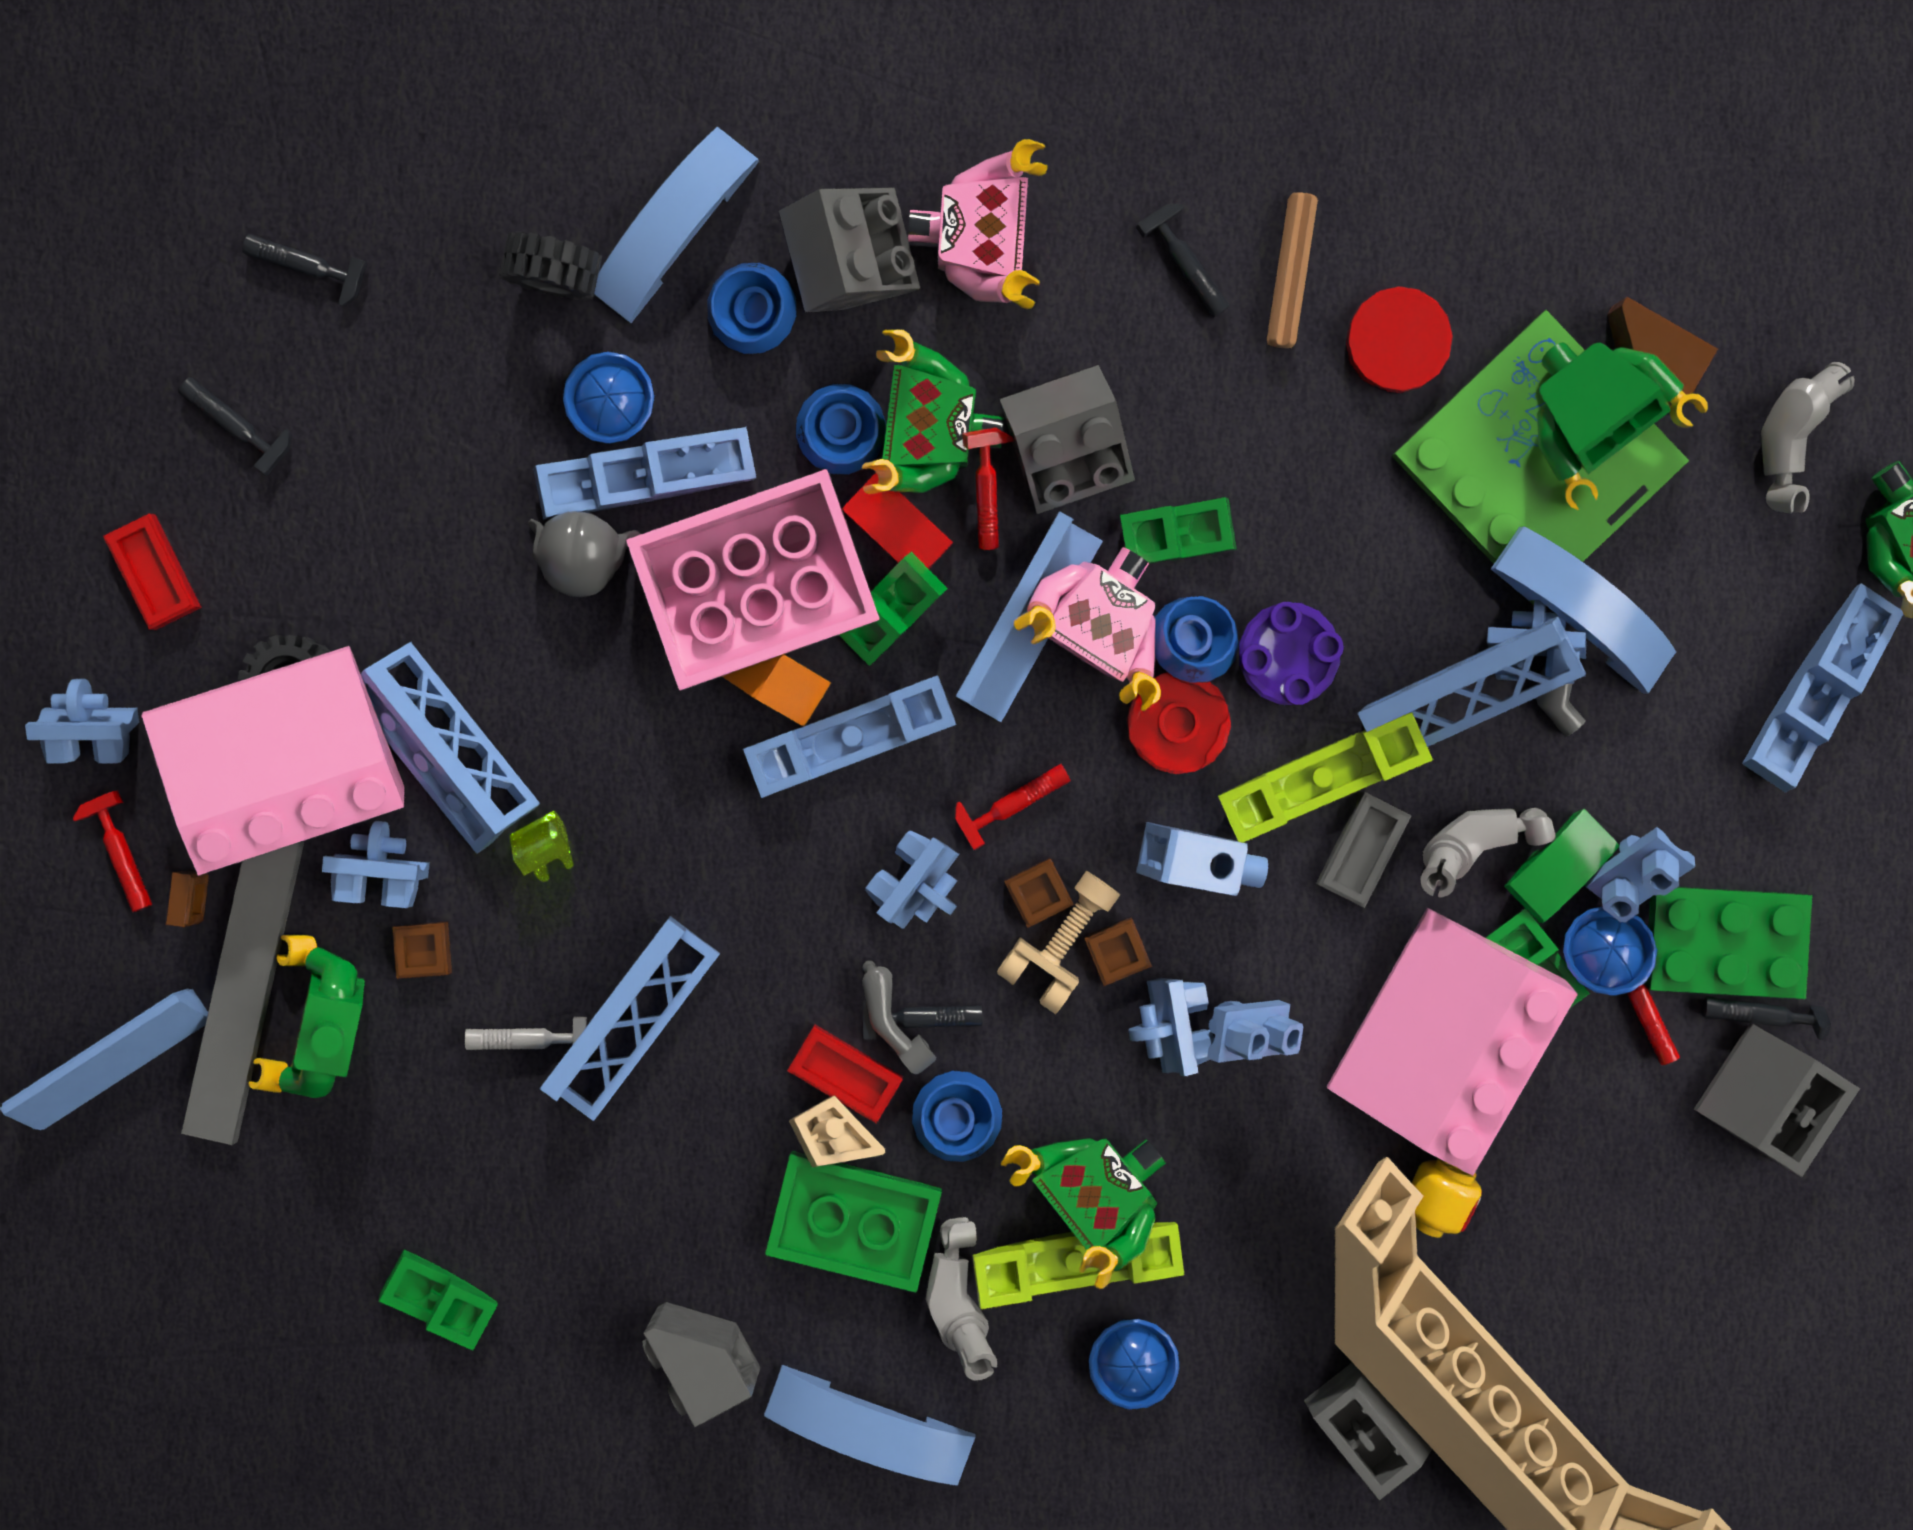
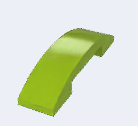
M1409 712L1368 732L1366 730L1280 766L1218 797L1238 842L1243 843L1285 825L1291 819L1381 780L1386 781L1428 763L1433 758L1413 713Z
M1176 1222L1154 1223L1145 1251L1120 1270L1113 1271L1109 1283L1130 1279L1135 1284L1183 1276L1184 1268L1178 1224ZM1073 1232L1013 1243L972 1255L980 1309L1032 1301L1033 1295L1093 1286L1101 1270L1096 1267H1089L1083 1273L1079 1271L1087 1250Z

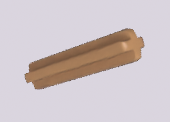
M1292 193L1288 199L1267 335V343L1277 348H1292L1297 340L1318 202L1315 195L1308 193Z

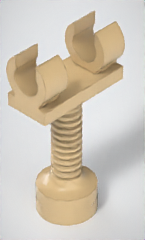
M1088 871L1085 872L1075 886L1079 893V903L1075 904L1076 907H1073V911L1069 913L1070 916L1066 917L1067 920H1064V924H1061V928L1057 930L1059 933L1056 932L1054 934L1055 937H1052V941L1049 942L1046 949L1040 952L1025 940L1019 938L997 971L998 975L1014 984L1031 960L1056 977L1040 999V1004L1054 1014L1061 1009L1079 983L1078 977L1060 965V959L1064 958L1063 955H1066V950L1069 951V946H1072V942L1076 941L1075 938H1078V933L1080 934L1082 932L1081 929L1085 928L1084 925H1087V921H1090V917L1094 915L1093 912L1098 910L1109 912L1120 896L1116 890Z

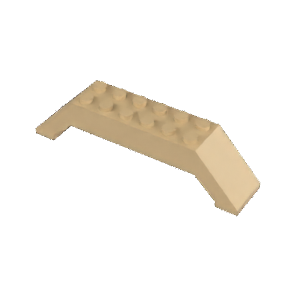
M1388 1157L1379 1161L1335 1228V1344L1507 1530H1732L1712 1508L1705 1511L1696 1510L1630 1486L1417 1256L1415 1209L1423 1195Z

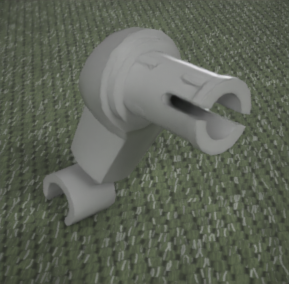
M1832 362L1812 379H1795L1778 398L1761 430L1765 476L1776 475V482L1770 486L1767 492L1766 502L1775 511L1789 514L1793 511L1802 513L1808 507L1809 491L1804 486L1792 484V473L1805 472L1807 436L1826 418L1830 411V403L1852 390L1854 386V376L1848 377L1840 384L1838 383V380L1851 372L1850 368L1845 364Z
M1511 808L1465 812L1443 828L1425 847L1423 861L1426 869L1421 876V885L1424 891L1433 896L1436 886L1439 885L1441 888L1438 897L1449 895L1455 887L1456 879L1462 878L1470 870L1484 850L1517 843L1518 832L1524 831L1527 844L1536 846L1552 842L1556 838L1552 820L1547 817L1544 811L1538 808L1525 810L1520 814L1519 818H1517L1516 812Z
M967 1217L949 1219L942 1224L940 1229L945 1253L934 1254L926 1302L942 1342L946 1347L958 1353L966 1376L972 1380H982L992 1375L994 1370L991 1367L997 1368L998 1364L986 1340L989 1329L988 1321L981 1309L967 1294L969 1261L959 1256V1248L976 1245V1227Z

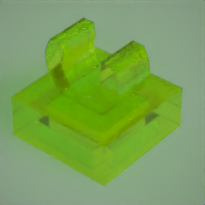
M556 811L510 834L513 860L524 876L534 871L535 876L543 882L548 881L549 873L545 864L556 858L560 859L567 869L573 867L566 827Z

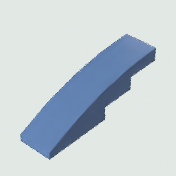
M746 427L645 442L639 447L593 453L587 458L536 465L533 469L543 520L551 519L570 511L585 513L756 479Z
M1862 583L1856 586L1795 673L1742 764L1784 792L1796 788L1817 746L1829 741L1850 699L1862 694L1903 616L1902 610Z

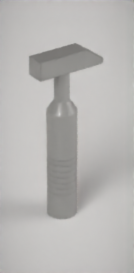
M587 1017L573 1018V1033H551L545 1028L466 1029L465 1049H545L551 1044H574L587 1027Z

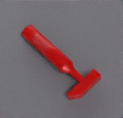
M996 427L962 433L963 446L965 448L980 447V466L975 472L978 547L983 550H993L999 547L996 471L991 465L990 445L1012 442L1014 439Z
M1059 764L1035 778V780L1028 782L994 802L989 812L974 821L970 819L962 803L958 802L955 819L975 851L985 845L978 832L980 828L994 820L1008 819L1032 803H1035L1036 800H1040V798L1071 782V779L1062 764Z
M112 791L80 805L73 820H83L98 814L105 831L103 843L118 875V879H120L119 881L132 912H136L153 904L145 889V885H143L144 882L137 869L125 836L114 827L107 810L123 803L119 792Z
M1642 984L1632 992L1627 993L1660 1064L1666 1065L1678 1060L1680 1055L1672 1042L1647 987Z

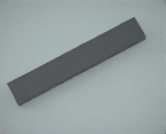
M305 841L243 860L241 863L181 1134L229 1145L238 1142L250 1088L249 1081L252 1079L255 1066L253 1062L257 1057L278 963L277 955L280 954L282 945L281 936L284 935Z

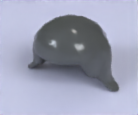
M565 512L551 518L544 526L534 519L528 521L530 529L536 534L533 544V559L540 567L545 580L556 591L572 597L591 596L605 588L613 578L615 571L620 568L624 561L628 548L626 540L641 535L637 530L618 534L607 522L585 512Z

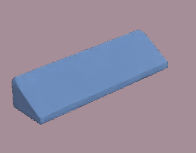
M188 988L175 992L2 1103L0 1110L5 1116L33 1129H46L205 1026L208 1011L193 989L189 990Z

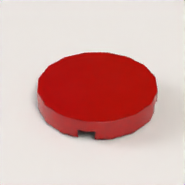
M1398 286L1377 292L1359 306L1350 322L1346 347L1350 364L1362 380L1373 387L1377 386L1388 392L1403 393L1419 389L1440 373L1450 357L1453 335L1448 316L1435 299L1419 289Z
M1163 673L1155 677L1154 679L1161 689L1159 700L1145 711H1142V698L1137 693V696L1131 701L1126 718L1129 740L1138 756L1154 769L1172 774L1195 772L1214 762L1226 746L1231 729L1228 706L1219 688L1210 681L1190 683L1175 678L1170 673Z

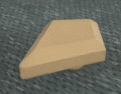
M835 1096L829 1097L789 1120L812 1168L885 1154L884 1147Z

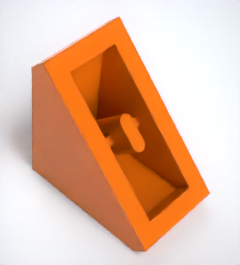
M785 654L722 676L756 700L803 727L807 724L831 682Z

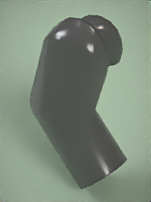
M1546 665L1541 670V675L1545 676ZM1565 684L1536 697L1538 706L1565 737L1573 734L1586 722L1569 701L1573 684Z

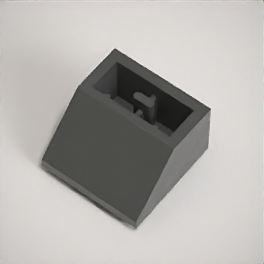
M895 188L819 189L779 210L805 313L845 310L920 289Z
M1099 365L1000 399L1009 434L1014 438L1012 444L1037 514L1135 481L1117 402Z
M1750 1023L1693 1110L1779 1166L1803 1177L1860 1088L1816 1059Z
M668 1302L657 1307L644 1332L647 1339L643 1340V1347L653 1367L656 1369L662 1367L672 1384L668 1387L669 1396L681 1416L688 1414L693 1425L696 1427L752 1397L760 1366L735 1322Z
M1353 1362L1304 1400L1314 1420L1379 1501L1420 1469L1432 1451L1427 1442Z

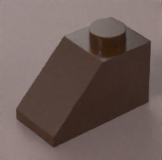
M1625 297L1613 305L1607 314L1616 349L1623 347L1656 355L1684 384L1682 391L1686 395L1693 394L1718 348L1629 297Z

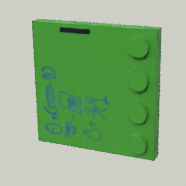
M1547 310L1527 326L1392 455L1398 464L1493 564L1518 528L1523 526L1543 536L1583 562L1689 462L1682 452L1653 424L1590 474H1587L1581 467L1579 471L1580 476L1591 480L1597 487V500L1592 495L1590 487L1581 484L1576 486L1571 492V498L1579 510L1572 508L1567 503L1565 498L1567 484L1564 480H1557L1538 443L1537 412L1545 403L1539 388L1552 377L1542 366L1541 361L1546 352L1559 343H1566L1577 356L1585 350ZM1531 600V601H1529V602H1530L1532 605H1534V601H1535V600Z

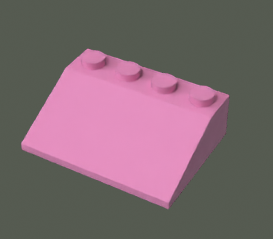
M827 469L626 540L680 691L880 620Z
M350 646L142 713L144 725L177 828L198 875L404 807V784Z
M1427 908L1330 1079L1327 1088L1421 1149L1473 1176L1578 994L1565 979Z

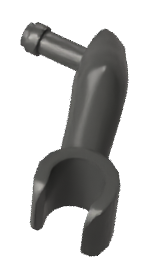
M866 961L863 964V970L866 974L863 977L862 985L870 1024L873 1030L898 1054L909 1071L913 1074H919L935 1062L936 1056L929 1049L928 1043L921 1035H918L911 1041L897 1027L891 1014L892 974L887 968L876 967L874 962Z

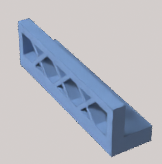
M1060 511L956 695L958 699L999 722H1002L1048 640L1046 638L1033 645L1031 640L1035 635L1034 629L1027 626L1018 631L1014 627V620L1027 612L1029 602L1041 579L1071 564L1091 563L1103 542L1101 539L1072 524L1073 519Z
M1557 616L1366 705L1358 712V715L1368 732L1412 712L1414 717L1423 720L1420 731L1428 747L1585 676L1586 672ZM1555 645H1558L1569 670L1551 678L1529 671L1534 655ZM1526 659L1523 668L1513 665ZM1500 670L1519 676L1513 695L1503 700L1481 693L1486 677ZM1526 678L1538 682V684L1522 691ZM1477 682L1474 690L1466 688V686ZM1453 692L1471 698L1465 717L1455 722L1433 714L1438 699ZM1477 701L1490 705L1474 712ZM1429 704L1427 712L1418 709ZM1430 723L1442 726V728L1426 734Z
M411 642L363 670L361 677L387 743L476 853L492 844L505 829L526 816L540 804ZM405 662L418 678L417 690L400 686L388 671ZM426 705L444 710L450 718L449 730L433 727L425 718ZM458 745L477 751L483 759L482 771L466 768L458 759ZM491 786L507 789L519 806L503 815L490 799Z
M670 916L540 1089L556 1101L562 1097L594 1121L720 953ZM680 938L705 956L693 973L670 976L668 954ZM662 963L664 977L650 979ZM686 981L673 997L672 982ZM665 984L668 1006L662 1014L639 1017L636 996L645 986ZM631 1004L632 1018L619 1020ZM655 1022L642 1039L640 1024ZM634 1025L637 1047L631 1055L608 1059L605 1037L612 1028ZM599 1046L601 1060L587 1062ZM623 1064L611 1080L609 1066ZM602 1067L605 1089L594 1104L569 1087V1084L580 1070Z

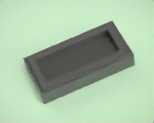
M1362 792L1316 884L1365 908L1411 815L1366 792Z

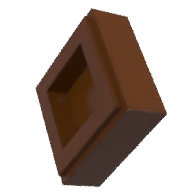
M1051 858L1004 881L1028 928L1074 905Z
M196 870L172 873L166 925L186 927L199 924L204 920L209 879L207 873L198 875Z
M1131 917L1084 936L1104 986L1152 967Z
M448 922L398 925L393 927L397 979L449 975L452 973Z

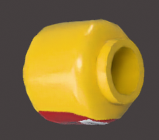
M1439 1158L1437 1161L1429 1160L1421 1163L1412 1180L1414 1187L1423 1195L1415 1209L1416 1228L1436 1238H1441L1443 1233L1457 1234L1465 1231L1482 1194V1189L1475 1180L1476 1172L1472 1176Z

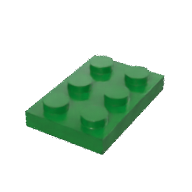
M1677 887L1667 895L1651 896L1648 928L1653 933L1657 955L1655 968L1645 982V986L1647 989L1654 991L1806 999L1812 895Z
M791 1151L765 1255L917 1293L942 1188L843 1163L812 1168L806 1154Z

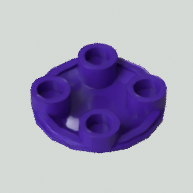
M1281 602L1261 610L1247 624L1239 642V665L1246 682L1260 697L1279 705H1302L1319 697L1332 684L1340 666L1343 642L1341 637L1335 632L1333 625L1318 610L1302 603Z

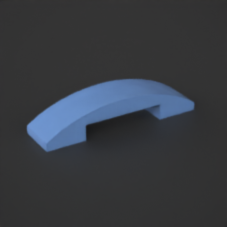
M719 127L715 128L673 171L630 225L599 271L594 295L628 322L632 323L663 284L661 281L662 276L724 199L727 202L757 165L759 162L758 158Z
M1524 526L1518 528L1491 568L1492 571L1529 601L1540 600L1578 632H1586V638L1609 656L1606 664L1643 694L1650 692L1676 653L1670 641L1656 624L1620 590L1575 556Z
M937 675L743 750L761 798L957 724Z
M782 1365L764 1414L765 1417L813 1442L860 1461L908 1476L958 1486L975 1439V1434L929 1417L923 1422L831 1389L829 1388V1381Z

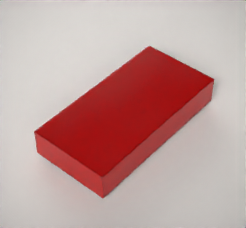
M875 473L864 486L878 484V474ZM862 487L842 508L860 528L898 563L912 551L930 569L953 544L941 530L900 492L887 490L867 494Z
M149 513L103 536L149 630H157L201 608L156 515Z
M816 1024L788 1069L790 1073L827 1095L835 1096L841 1103L875 1123L878 1122L903 1080V1076Z

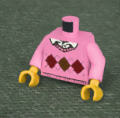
M1024 139L1015 145L1013 151L986 159L955 176L950 185L943 186L941 212L910 210L908 242L939 244L938 269L945 271L948 281L975 301L1000 303L1012 301L1025 309H1031L1034 306L1035 301L1021 295L1026 285H1039L1040 281L1027 272L1022 271L1028 178L1020 176L1023 172L1034 176H1042L1046 173L1047 165L1039 162L1030 163L1032 154L1036 150H1043L1045 148V145L1042 143Z
M1122 547L1108 571L1097 564L1082 562L1080 565L1071 564L1039 581L1027 607V612L1014 620L1015 629L1020 631L1030 626L1034 629L1035 634L1031 640L1033 645L1048 638L1108 677L1121 682L1127 677L1130 683L1119 694L1120 700L1125 704L1131 702L1139 693L1142 698L1141 710L1145 711L1160 698L1161 689L1153 678L1156 619L1152 614L1155 609V603L1134 589L1149 565L1145 559L1131 550Z

